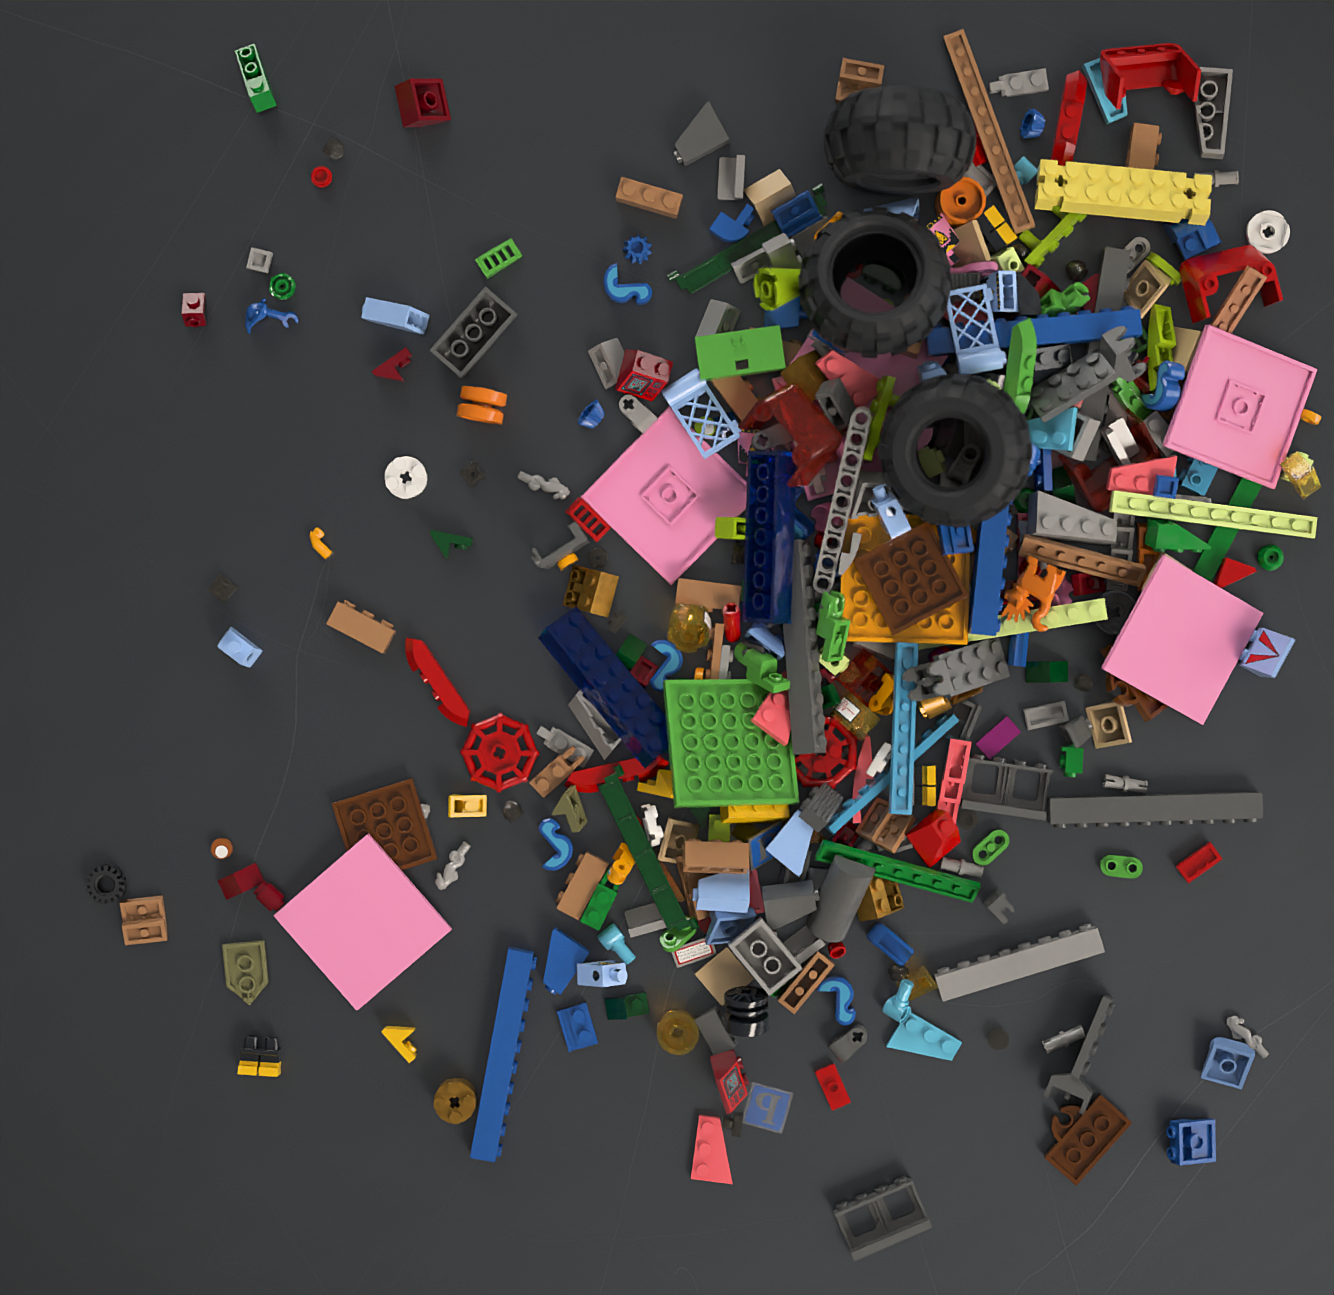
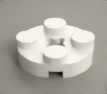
M1271 210L1263 211L1256 214L1248 222L1246 227L1247 243L1263 254L1277 252L1289 239V225L1280 213ZM1267 227H1270V231L1273 232V235H1270L1267 238L1265 237V234L1262 233V230H1265Z
M398 457L388 465L385 471L386 487L393 495L399 498L409 499L422 493L427 485L428 477L422 463L413 457ZM410 472L409 476L412 477V480L407 481L406 484L402 483L401 474Z
M650 804L642 805L641 813L644 812L645 818H642L648 841H651V847L660 845L664 836L661 825L657 826L656 818L658 817L655 805L650 806Z

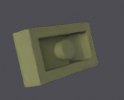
M571 785L562 795L551 815L566 814V820L570 825L571 831L580 832L588 821L576 786Z

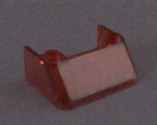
M787 384L756 402L738 425V428L740 430L760 429L765 421L770 420L774 415L798 443L793 450L792 459L799 469L787 482V485L789 487L808 486L840 447L842 438L839 431L798 385Z
M1127 408L1125 412L1132 423V426L1128 429L1140 450L1139 453L1129 458L1131 464L1161 459L1162 456L1144 421ZM1060 454L1058 457L1066 472L1089 505L1098 512L1108 509L1112 490L1106 489L1109 470L1111 467L1120 466L1115 458L1111 456L1090 470L1084 463L1073 465Z

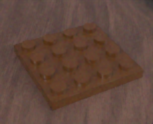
M928 522L922 523L853 560L892 636L969 596L948 555L942 556L940 540L931 523Z
M413 778L331 803L346 851L350 850L369 833L400 870L438 859Z

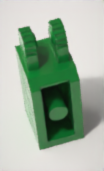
M607 868L601 882L598 883L580 922L598 931L618 893L619 885L614 884L613 888L605 885L608 880L607 873L609 868Z

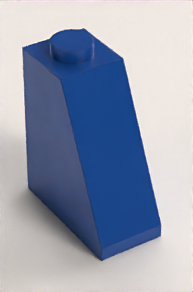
M557 927L552 931L543 983L546 985L545 989L554 995L557 992L561 995L577 972V964L583 963L590 950Z

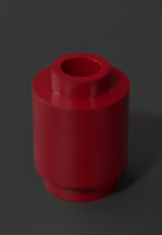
M266 881L261 883L253 892L257 896L256 899L270 912L273 909L277 912L285 903L283 901L285 896L271 883L268 884Z

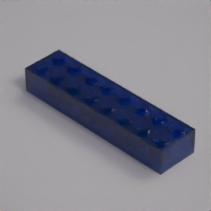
M748 451L742 622L791 624L797 452Z
M577 607L573 608L547 626L538 639L641 765L646 769L669 752L666 715Z

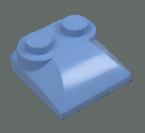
M754 622L743 638L762 645L765 652L779 661L785 655L784 638L778 634L776 636L769 632L770 628L764 623L759 622L757 624Z
M748 906L747 913L710 911L711 923L706 935L705 944L729 943L754 922L756 918L754 909Z
M1224 1037L1214 1038L1209 1044L1210 1050L1201 1073V1078L1242 1090L1255 1057V1050L1242 1042Z

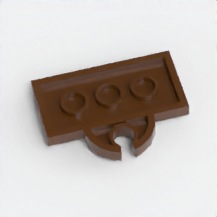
M1116 639L1100 650L1104 659L1107 658ZM1109 672L1107 673L1105 679L1107 693L1116 689V686L1121 690V695L1115 696L1112 700L1120 706L1129 707L1134 705L1145 722L1150 721L1168 707V705Z
M1100 1093L1089 1104L1084 1114L1079 1113L1081 1109L1079 1105L1068 1104L1059 1108L1060 1111L1070 1116L1068 1123H1059L1058 1117L1054 1114L1051 1118L1050 1127L1057 1142L1044 1155V1158L1076 1186L1132 1124L1125 1115Z

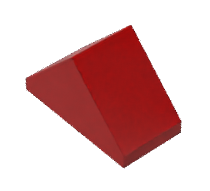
M1224 558L1213 584L1223 588L1257 571L1255 567Z

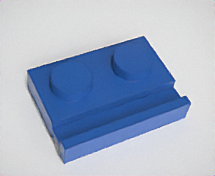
M808 190L771 210L782 234L785 233L788 238L822 219Z
M1040 449L1041 455L1034 469L1035 491L1046 492L1052 490L1051 450Z
M937 525L942 556L971 553L974 551L970 526L953 527Z
M587 1002L557 1010L569 1052L598 1044Z

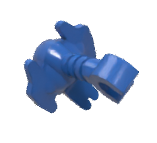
M265 298L260 303L251 304L246 311L245 327L248 334L251 332V327L257 321L265 318V316L281 320L286 328L289 327L286 320L290 317L298 323V316L295 312L288 311L283 313L267 309L266 304H264Z

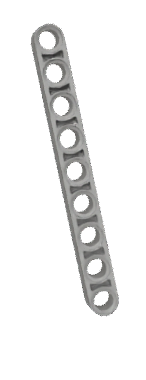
M865 406L858 407L853 412L850 420L813 581L814 589L820 594H823L824 591L829 592L835 581L872 421V412ZM857 413H865L867 421L864 423L859 422L856 418ZM858 433L862 436L863 441L855 443L852 441L851 435ZM850 454L855 455L858 462L856 464L849 463L847 456ZM842 476H851L853 483L850 485L844 484ZM845 496L848 499V504H839L837 497ZM836 516L841 517L843 525H835L832 518ZM835 537L839 544L831 546L828 543V538ZM826 557L831 558L834 565L826 566L823 559ZM826 578L829 581V585L823 587L819 584L818 580Z

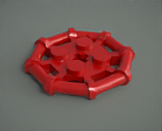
M498 713V715L476 724L473 723L464 746L460 750V754L470 774V780L497 790V792L522 782L526 783L529 780L528 776L535 760L539 755V751H537L529 731L530 726L506 717L502 713ZM497 724L496 732L485 735L482 731ZM503 724L518 731L514 736L502 731ZM478 735L482 738L478 750H473L471 748ZM521 735L528 750L522 751L517 738ZM496 747L505 750L504 758L500 759L499 756H494ZM472 755H477L482 767L478 770ZM521 755L528 756L521 771L517 768ZM485 770L497 775L496 781L481 774ZM513 770L517 775L502 781V774Z
M824 715L825 724H830L829 729L824 730L827 740L826 755L824 757L821 755L817 757L815 753L802 754L799 757H795V764L801 761L809 770L805 776L796 766L797 780L804 788L820 787L823 783H827L830 788L835 789L836 785L858 767L856 766L858 736H855L839 719L840 716ZM835 727L846 738L845 740L840 742L832 733ZM849 745L848 761L842 759V746ZM839 763L845 766L834 777L832 776L831 771ZM817 772L826 773L827 779H812V775Z

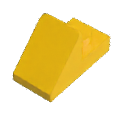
M659 769L656 781L647 779V783L638 782L637 791L673 798L671 771Z
M450 795L448 798V817L486 816L487 795Z
M386 1026L381 1031L408 1063L413 1061L417 1056L415 1052L417 1049L410 1041L406 1042L404 1039L416 1028Z

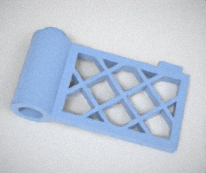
M986 284L951 290L950 296L959 295L965 299L960 308L957 309L951 305L949 297L946 308L959 374L970 375L1003 368V364L1006 363V355L1004 351L1000 350L990 305V301L994 300L991 287L987 288ZM982 290L984 299L980 305L969 298L974 291ZM967 301L977 307L972 317L960 311ZM979 309L986 313L988 321L984 326L973 319ZM958 314L969 320L963 330L957 327L954 322ZM971 322L982 329L976 338L965 332ZM956 330L961 333L959 337H957ZM983 331L992 336L993 344L984 345L978 341ZM962 335L973 341L969 348L960 350L958 341Z
M696 368L662 389L661 393L705 460L740 438L739 432L742 430L735 420L730 421L706 384L707 381L700 382L699 371ZM707 392L710 397L708 406L697 404L699 396ZM685 405L692 407L690 417L681 415L678 410ZM696 407L707 409L705 419L693 418ZM710 410L720 412L719 422L708 420ZM692 421L703 423L701 434L691 431ZM707 424L718 426L716 436L705 435ZM721 427L731 429L733 435L727 439L720 438ZM703 438L714 440L713 447L705 452L701 447Z

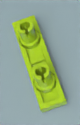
M1053 206L1051 211L1061 221L1044 240L1040 241L1029 230L1024 231L1019 236V239L1032 250L1031 254L1024 260V266L1026 267L1028 264H1031L1038 268L1045 260L1043 257L1048 252L1052 253L1060 244L1058 241L1063 236L1065 238L1068 237L1074 230L1072 226L1077 221L1082 222L1088 214L1060 212V206Z
M882 376V379H879L877 382L876 391L878 393L876 399H873L870 405L872 421L863 460H872L876 447H879L881 440L880 430L887 407H893L901 397L892 394L896 381L894 377Z

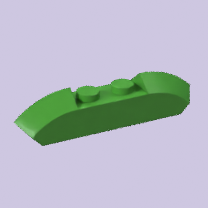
M1030 318L1016 324L1012 328L1004 391L1013 398V401L1023 414L1030 400L1037 351L1036 331Z

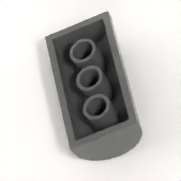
M485 286L430 351L462 379L518 314Z
M837 855L834 856L819 890L820 901H816L817 910L809 913L806 920V925L813 935L827 942H840L844 940L873 878L875 868Z

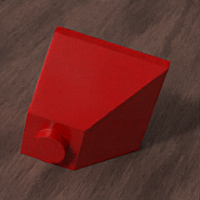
M935 809L905 834L928 868H931L961 842L957 825L947 811Z

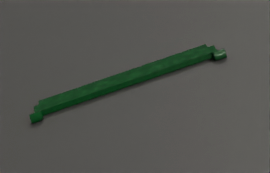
M820 183L812 188V191L815 194L813 200L820 215L823 217L827 214L823 208L827 203L821 194L825 191V188ZM774 220L687 273L679 276L675 269L668 273L667 277L670 282L676 280L681 290L687 288L691 295L732 271V263L762 248L763 243L781 235L782 232Z
M620 764L613 768L615 773L604 778L606 783L599 786V789L667 929L670 930L676 927L680 931L688 926L692 930L697 929L700 926L695 917L689 920L686 919L618 779V777L625 774Z

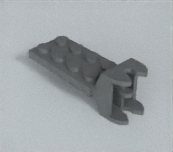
M1125 326L1115 327L1101 336L1100 350L1097 348L1031 388L1029 403L1043 423L1117 380L1118 377L1131 382L1144 373L1147 368L1145 362L1131 366V363L1139 356L1136 351L1130 350L1135 344L1134 337L1118 341L1127 331Z
M995 637L934 656V661L907 669L902 675V680L915 682V689L910 690L907 697L911 701H921L943 695L945 698L1010 677L1000 639Z
M1108 995L1103 996L1072 1073L1053 1074L1044 1093V1098L1050 1096L1053 1087L1059 1088L1067 1092L1065 1095L1067 1100H1069L1071 1094L1084 1099L1079 1113H1085L1094 1091L1081 1076H1085L1090 1068L1091 1062H1088L1090 1055H1095L1099 1043L1096 1040L1098 1035L1102 1036L1106 1029L1107 1023L1104 1020L1106 1016H1111L1115 1004L1112 1001L1114 998Z

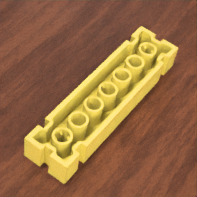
M1046 159L1040 160L1037 169L1036 185L1038 187L1035 194L1034 209L1051 211L1053 206H1060V212L1179 223L1181 218L1188 219V224L1204 226L1210 216L1211 199H1208L1212 188V175L1195 174L1193 179L1186 178V173L1077 162H1066L1065 166H1058L1057 160Z

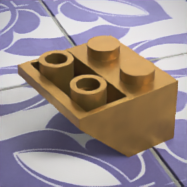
M573 565L562 605L608 617L619 576Z
M873 876L857 910L859 921L879 919L905 908L898 882Z

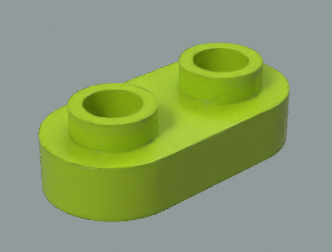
M1150 252L1145 260L1152 263L1171 278L1170 286L1173 284L1178 286L1182 281L1180 273L1159 255Z

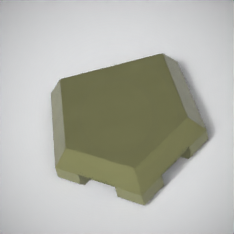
M265 940L222 945L226 987L242 998L249 1006L269 983Z

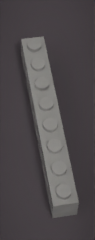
M1085 924L1080 926L1079 930L1071 932V930L1058 933V937L1052 939L1050 936L1038 939L1039 942L1032 945L1030 942L1018 945L1019 949L1010 951V948L998 951V955L993 957L984 955L978 957V961L970 963V961L958 963L957 968H941L937 970V974L933 975L940 999L947 1001L1104 953L1105 950L1099 930L1096 926Z

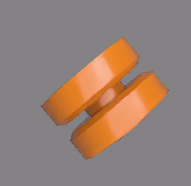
M963 177L952 187L938 192L934 205L936 215L942 214L951 228H958L970 221L976 220L982 214L986 204V196L983 188L977 181L970 177Z
M461 387L460 397L465 401L472 402V404H459L456 416L502 425L503 412L493 409L492 406H506L507 394L483 387Z

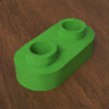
M1000 829L991 831L973 848V860L979 865L991 863L1009 845L1008 834ZM996 836H1000L1002 839L998 844L994 842ZM981 850H984L986 852V856L984 858L979 857V852Z
M1108 854L1103 856L1099 863L1100 870L1105 875L1133 879L1140 876L1143 870L1140 860L1129 856ZM1109 862H1114L1115 866L1113 869H1108ZM1131 864H1134L1136 867L1135 871L1133 872L1129 871V866Z
M685 916L687 920L691 919L690 916ZM690 926L680 931L676 927L670 930L666 929L660 936L661 947L667 952H675L696 933L697 929L692 930Z

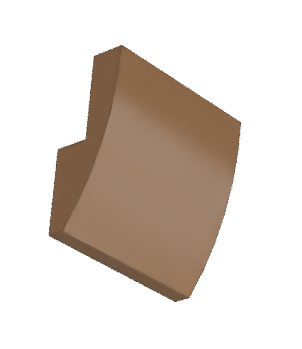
M843 58L835 103L838 104L853 92L881 87L885 65Z
M876 797L855 832L871 843L894 854L916 818L913 815L889 814V802Z
M163 895L120 901L125 945L167 941Z

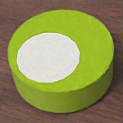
M695 422V432L701 434L703 423ZM707 424L705 435L712 436L716 426Z

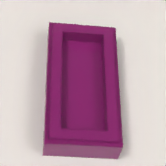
M1006 716L979 739L975 745L990 760L1021 731Z

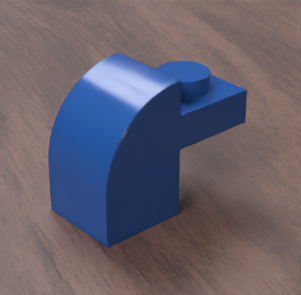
M747 204L736 221L721 212L710 227L709 233L727 243L741 241L749 234V230L744 225L749 226L755 215L752 214L754 208Z

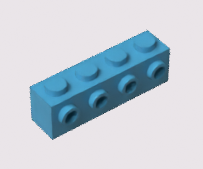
M1188 456L1187 461H1189L1186 469L1183 468L1178 476L1180 481L1178 486L1197 496H1205L1218 468Z

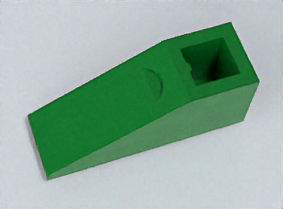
M255 43L235 50L249 97L256 112L258 113L277 106Z
M1148 519L1145 544L1152 547V550L1155 552H1165V549H1171L1174 552H1184V549H1189L1192 552H1202V549H1211L1210 545L1170 520Z

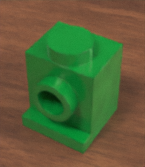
M1059 746V750L1063 751V755H1060L1059 767L1062 768L1064 776L1076 777V773H1082L1084 748Z

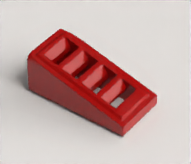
M580 497L565 511L596 542L611 528ZM582 505L584 508L575 516L573 513ZM589 511L590 514L581 522V517ZM595 517L596 520L587 528L586 525ZM601 523L603 526L594 534L592 531Z

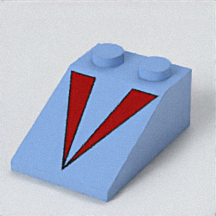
M1258 628L1254 630L1250 637L1248 648H1244L1238 665L1260 677L1275 678L1295 639L1265 628Z

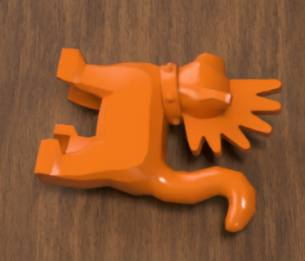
M1027 556L1026 561L1028 565L1018 577L1017 583H1013V588L1006 590L1004 593V598L1009 603L1001 617H1004L1009 612L1007 620L1009 621L1014 614V620L1017 622L1020 613L1024 620V610L1030 613L1028 606H1034L1026 598L1031 594L1041 601V606L1033 614L1031 623L1035 630L1042 632L1048 630V626L1041 624L1040 619L1047 615L1055 591L1061 585L1066 572L1048 564L1046 567L1047 575L1044 578L1035 574L1038 567V559Z

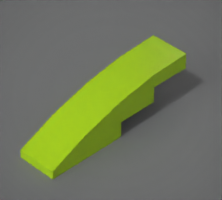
M1153 304L1151 307L1148 327L1147 356L1150 358L1148 360V377L1151 392L1156 391L1160 364L1165 360L1173 362L1171 349L1177 346L1171 308Z

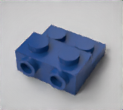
M1215 1119L1170 1120V1126L1167 1127L1166 1134L1170 1139L1167 1157L1171 1163L1181 1166L1216 1162Z

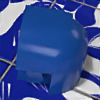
M1181 218L1179 223L1166 222L1163 224L1171 243H1176L1184 261L1222 243L1209 218L1205 226L1188 224V219Z

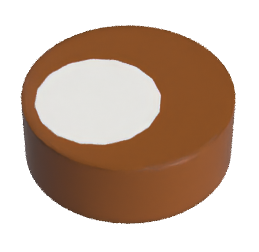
M218 838L211 845V853L217 859H225L233 852V845L227 838Z

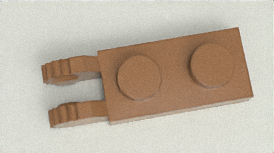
M573 745L562 755L559 754L529 782L543 798L566 779L585 759L582 755L578 756L571 764L566 760L576 750Z

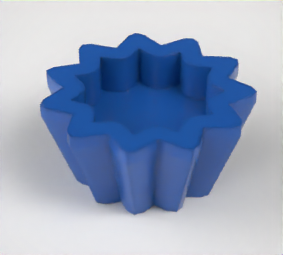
M1029 109L1028 113H1025L1021 121L1020 136H1023L1024 139L1036 138L1043 132L1045 119L1036 109Z
M637 234L636 237L630 235L629 240L624 241L625 247L622 251L626 253L625 259H630L631 263L637 261L639 264L643 260L648 261V255L652 254V251L649 249L652 244L647 242V237L642 238L640 234Z
M598 400L592 401L586 406L578 418L577 424L593 429L601 422L605 412Z

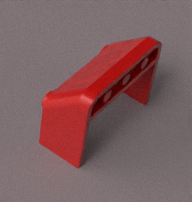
M1163 43L1111 48L1101 51L1100 66L1104 94L1116 109H1121L1122 98L1126 96V90L1163 86L1169 94L1178 95L1185 92L1193 102L1197 101L1201 69L1180 45Z
M1252 245L1197 256L1183 261L1180 264L1179 272L1192 324L1211 317L1206 296H1210L1218 290L1217 276L1245 270L1247 265L1267 277L1260 288L1264 307L1282 301L1283 297L1275 266Z

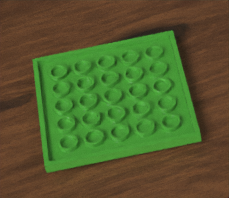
M749 679L665 680L663 682L674 807L797 805L799 803L791 731L788 744L783 746L751 722V719L769 693L768 690Z

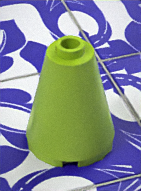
M761 268L758 270L759 273L754 276L753 287L756 298L760 297L762 303L759 304L767 311L775 310L800 296V269Z

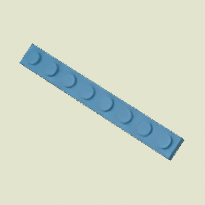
M895 643L889 814L912 815L916 701H911L907 695L910 690L915 689L916 684L914 681L907 682L902 680V675L907 669L918 666V643Z
M943 714L936 720L937 724L932 729L928 728L920 735L922 738L914 745V761L959 721L954 714ZM891 762L887 770H882L881 773L878 772L873 777L875 780L870 785L866 784L859 789V795L856 798L847 800L842 805L843 809L838 814L836 812L833 814L827 825L824 826L829 833L834 834L890 784Z

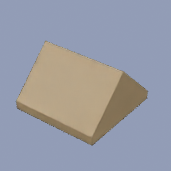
M780 169L743 190L763 226L775 220L771 210L796 197L792 184Z
M1144 260L1131 276L1128 290H1124L1123 298L1126 299L1129 306H1133L1134 309H1140V315L1143 318L1169 286L1171 278L1152 263Z
M1110 701L1086 708L1088 719L1093 727L1091 732L1096 749L1132 742L1123 706Z
M668 817L658 860L676 863L675 857L682 855L684 842L689 839H697L700 825Z

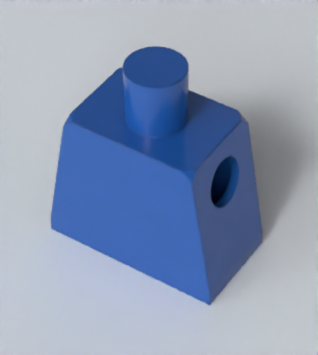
M800 296L775 310H765L764 327L780 325V330L795 329L799 326V319H809L803 307L800 306Z

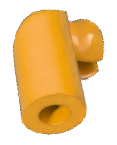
M316 527L309 534L311 544L326 559L332 551L320 539L324 536V532L319 527Z

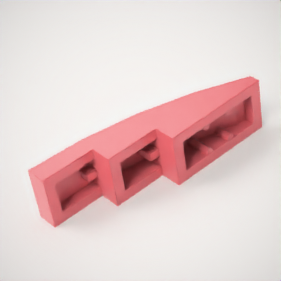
M864 736L857 756L856 766L858 767L854 770L852 799L859 795L858 791L866 785V779H874L866 773L873 761L870 736ZM860 811L852 817V823H862Z
M950 738L936 809L947 811L956 824L972 742Z

